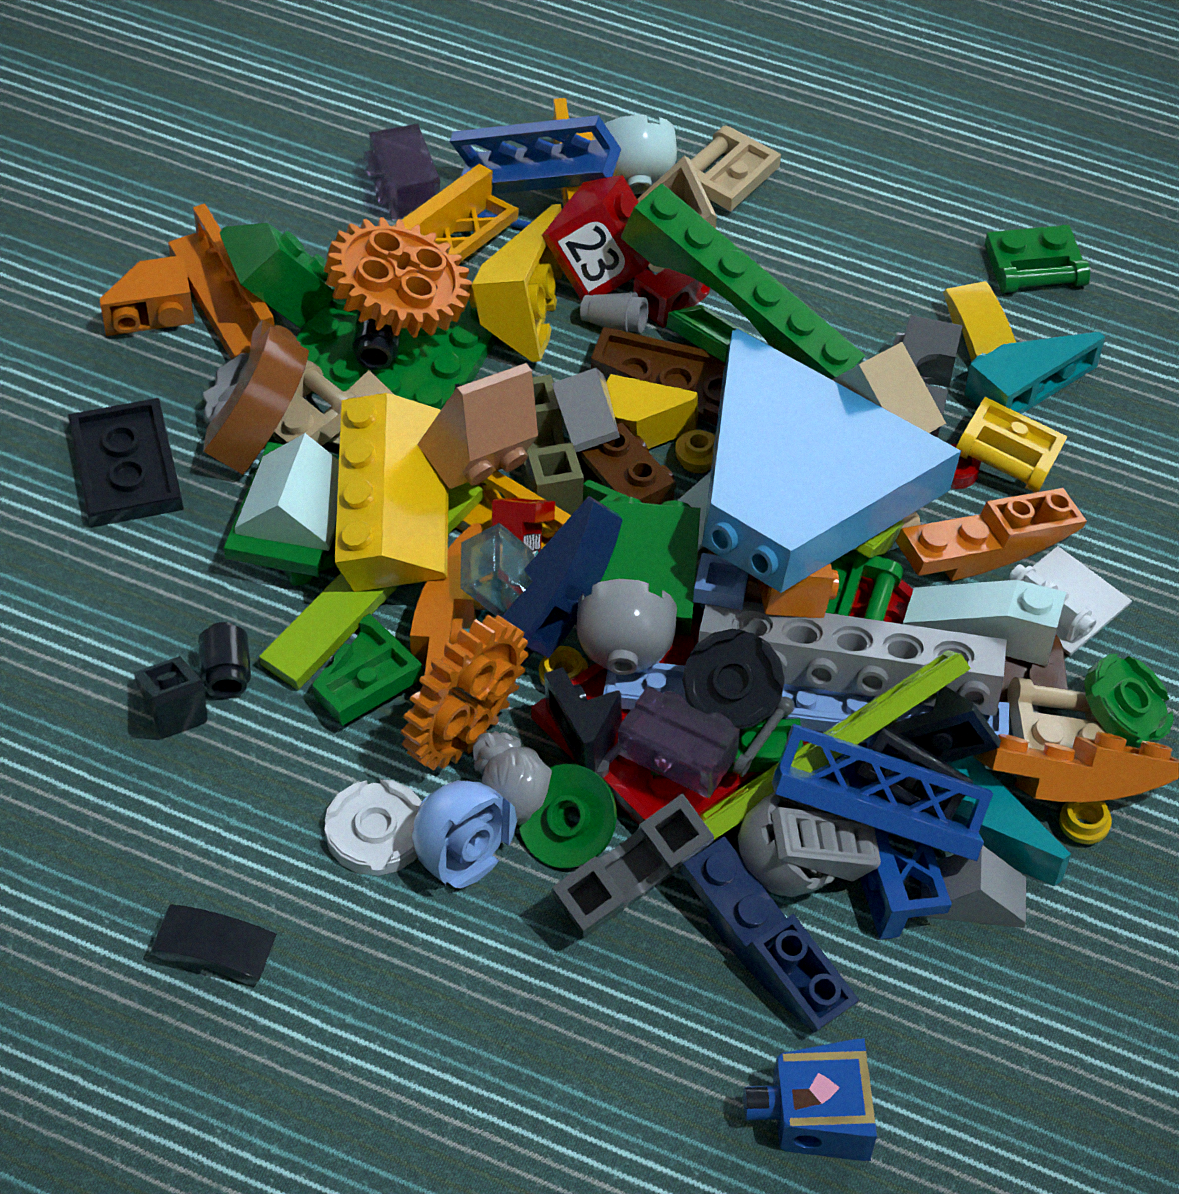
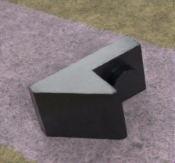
M181 656L133 672L138 690L149 703L161 738L173 736L207 722L205 689L202 680Z
M563 667L544 673L546 708L578 765L596 773L622 723L621 692L616 690L587 700L580 684L573 685Z
M946 686L939 690L933 711L901 720L888 726L946 763L997 749L1001 743V740L977 706ZM907 755L904 761L913 764L915 759Z

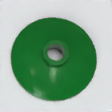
M575 764L556 765L550 767L552 774L543 805L531 815L525 824L519 825V830L526 847L540 861L558 868L580 867L593 857H598L608 846L616 826V803L607 783L594 771ZM577 808L580 812V821L576 826L572 827L568 822V814L572 809Z

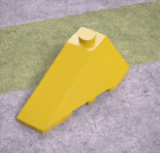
M561 204L551 205L481 265L468 292L470 294L469 301L473 309L477 308L480 325L531 362L541 361L550 341L552 329L550 324L544 323L547 311H555L556 309L555 280L561 279L563 269L542 237L544 231L562 210Z

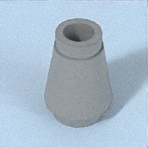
M636 292L585 295L581 303L580 317L582 321L601 327L629 333H642L648 320V301L646 298L638 297Z

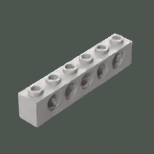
M744 601L742 610L705 605L698 642L713 632L732 628L753 633L769 642L781 659L785 678L784 684L876 698L949 650L961 653L971 669L946 685V687L973 702L982 714L997 715L1004 678L1007 639L825 613L824 618L765 614L763 603ZM939 691L919 704L934 707Z

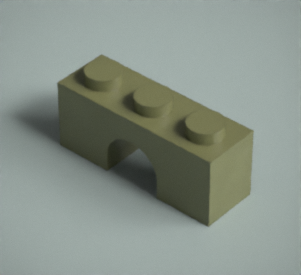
M551 374L533 377L538 437L526 451L528 458L520 465L527 489L545 500L556 501L555 506L572 515L583 503L584 477L573 442L566 444L564 442L562 413L552 386L554 382Z

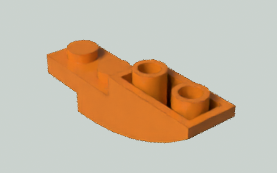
M1064 488L987 501L979 515L901 528L896 543L918 576L945 571L950 580L955 581L976 576L1036 554L1084 528L1087 520Z
M472 523L455 539L448 548L447 578L427 581L421 592L410 631L411 654L422 665H426L425 675H430L433 670L431 666L433 658L440 660L444 656L445 644L447 642L452 645L456 643L459 631L463 628H471L473 621L476 620L477 610H486L487 581H480L481 572H490L491 544L483 543V524Z
M1096 732L1095 740L1075 736L1072 748L1054 743H1045L1044 750L1029 748V741L1025 739L998 734L1001 740L999 748L973 756L974 759L992 770L1017 774L1015 787L1031 797L1058 802L1114 800L1138 795L1179 779V760L1171 756V747L1150 741H1142L1140 748L1126 746L1127 740L1125 738L1104 732Z

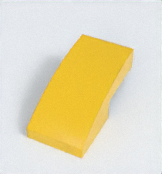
M986 281L944 290L943 294L952 323L963 325L962 333L971 361L982 353L988 354L1003 344L1016 343L1007 317L996 295Z

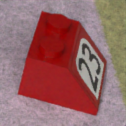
M623 175L583 182L542 234L543 239L581 300L585 295L593 296L609 293L640 274L650 264L649 261L621 239L632 210L639 203Z

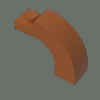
M263 319L252 332L249 359L237 386L225 405L206 428L203 452L242 475L259 455L280 423L305 370L309 350L301 346L294 334L280 325L273 326Z

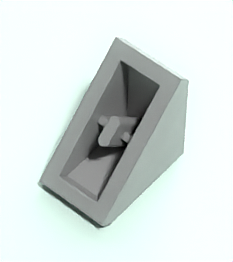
M597 368L552 383L575 452L620 437L606 379Z
M982 846L977 861L956 854L937 861L952 906L948 913L919 917L1025 927V876L985 846ZM920 881V899L932 898L929 886Z

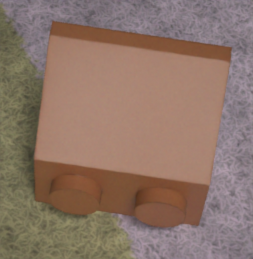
M525 363L457 387L417 444L449 489L467 482L471 485H477L495 471L503 469L505 472H510L516 469L528 458L526 451L538 437L532 370L528 364Z

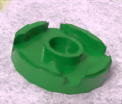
M1118 654L1105 656L1089 668L1084 680L1085 697L1092 714L1104 730L1109 734L1125 738L1127 740L1126 745L1136 748L1141 747L1142 741L1156 743L1169 734L1174 721L1173 710L1169 713L1167 711L1165 702L1170 698L1165 686L1157 675L1144 663L1133 657L1128 656L1122 659L1117 657Z

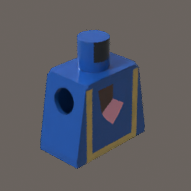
M852 1039L778 1055L773 1074V1086H744L743 1107L745 1120H777L779 1146L785 1152L871 1161L877 1132L865 1039Z

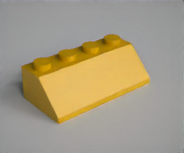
M390 393L341 400L335 564L354 592L447 578L449 488L417 445L441 410Z

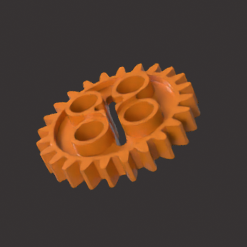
M380 217L377 226H374L368 219H363L360 228L350 223L346 232L339 231L335 241H332L324 267V272L328 273L326 285L335 287L333 298L347 299L344 306L345 311L358 309L361 312L358 321L364 322L372 318L376 320V330L380 331L387 324L392 327L394 335L397 336L402 328H407L413 337H417L420 328H423L430 336L434 335L437 326L445 331L448 330L451 321L458 322L461 313L465 310L470 297L468 292L472 281L466 279L469 269L459 266L462 256L456 254L448 255L450 243L438 245L434 242L436 233L433 232L423 236L420 234V225L416 224L411 230L405 229L404 223L400 219L397 220L395 227L389 226L384 217Z
M487 615L482 623L477 619L474 620L469 633L461 629L456 643L452 645L447 642L445 644L444 656L440 660L433 658L431 661L433 670L430 675L422 676L419 679V682L423 685L421 691L413 694L409 699L415 705L404 714L403 718L409 721V723L401 730V734L406 737L402 746L408 749V755L432 770H435L437 766L445 769L450 760L455 764L458 763L463 750L470 754L477 737L480 734L486 733L490 724H498L497 714L500 710L509 707L510 703L507 701L509 694L519 688L514 682L525 672V668L520 664L528 657V653L524 651L528 640L523 638L525 633L499 615L495 619ZM455 687L463 689L473 697L468 696L463 691H461L460 689H456Z

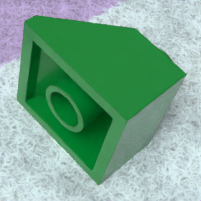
M269 223L225 226L219 232L240 284L300 329L334 299L335 287L326 285L328 273L324 272L326 260L318 254L312 257L305 252L301 242L291 232L285 231L282 234Z

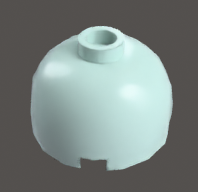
M631 115L605 123L621 148L613 176L623 175L634 194L644 193L675 165L677 160L675 128L667 119L659 117V125L648 123L647 115Z

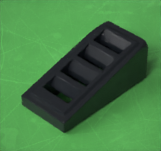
M884 726L875 732L866 746L867 749L883 754L889 744L896 748L892 755L894 758L904 761L908 755L915 759L913 762L915 765L924 768L927 766L936 772L971 784L974 782L967 775L888 726ZM862 760L857 761L855 765L857 774L873 783L879 780L871 763ZM884 768L882 773L886 777L895 773V771ZM910 776L904 778L902 782L898 781L889 785L893 795L910 805L929 797L924 787L920 794L912 790L918 779ZM930 784L933 793H935L938 786ZM958 793L939 803L946 819L951 820L965 795ZM933 805L922 810L937 815Z

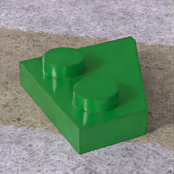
M371 614L364 616L359 622L361 632L351 645L343 643L334 655L333 663L325 668L312 684L315 699L341 726L417 683L424 676L422 663Z

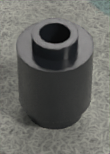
M358 311L353 340V352L356 355V359L360 365L367 369H385L390 366L398 354L400 333L398 336L394 335L392 327L387 324L380 331L376 330V320L372 318L364 322L358 321L361 313Z
M215 623L205 629L198 638L201 680L211 696L221 699L234 698L245 692L247 683L251 679L248 634L244 629L232 623Z

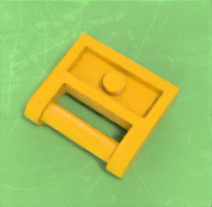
M984 397L963 432L956 448L961 450L960 457L967 459L968 456H971L1026 483L1025 488L1036 493L1040 491L1068 436Z

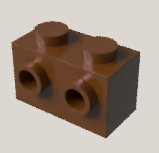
M622 422L617 424L619 438L576 452L584 477L583 483L591 480L647 504L662 505L666 501H674L676 481L672 472L665 465L661 466L649 453L643 439L639 436H634Z

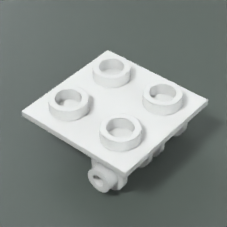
M1059 546L1054 548L1033 567L1028 566L1025 568L1019 564L1009 575V580H1021L1066 592L1056 634L1061 641L1063 651L1069 656L1076 652L1132 602V600Z

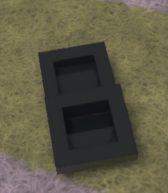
M170 904L149 954L196 974H199L204 967H207L251 987H255L261 978L277 934L223 914Z

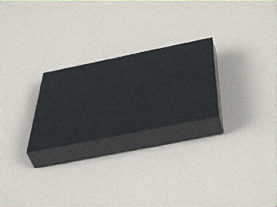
M159 398L68 414L90 528L184 510Z

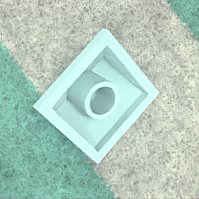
M306 433L263 456L236 523L235 533L329 551L336 533L339 460Z

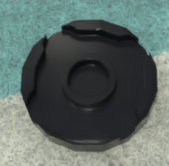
M732 628L713 632L696 644L686 661L682 682L686 700L698 718L713 728L737 732L755 728L771 717L782 699L785 678L781 659L769 642L753 633Z

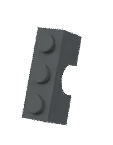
M910 315L906 332L897 331L894 346L903 342L943 416L948 389L931 385L950 387L963 325ZM940 427L930 432V434L938 438Z
M681 794L639 824L637 831L619 846L600 858L593 857L552 887L553 897L584 939L677 872L684 862L712 845L714 835L686 797Z

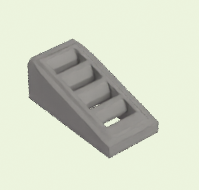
M781 807L771 811L779 860L849 881H854L880 866L881 860L874 827L831 813ZM798 831H801L803 847H801Z

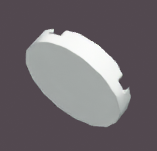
M380 779L381 784H367L366 780L354 783L337 794L327 808L324 831L330 853L342 866L358 874L380 876L400 871L416 860L417 854L412 841V832L415 817L422 801L410 788L392 780Z

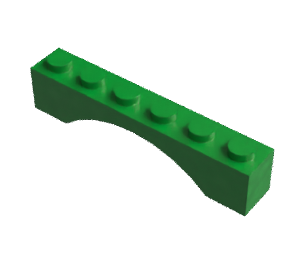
M664 184L658 185L634 206L621 239L653 266L671 269L690 276L713 289L740 311L772 348L831 380L859 365L866 356Z

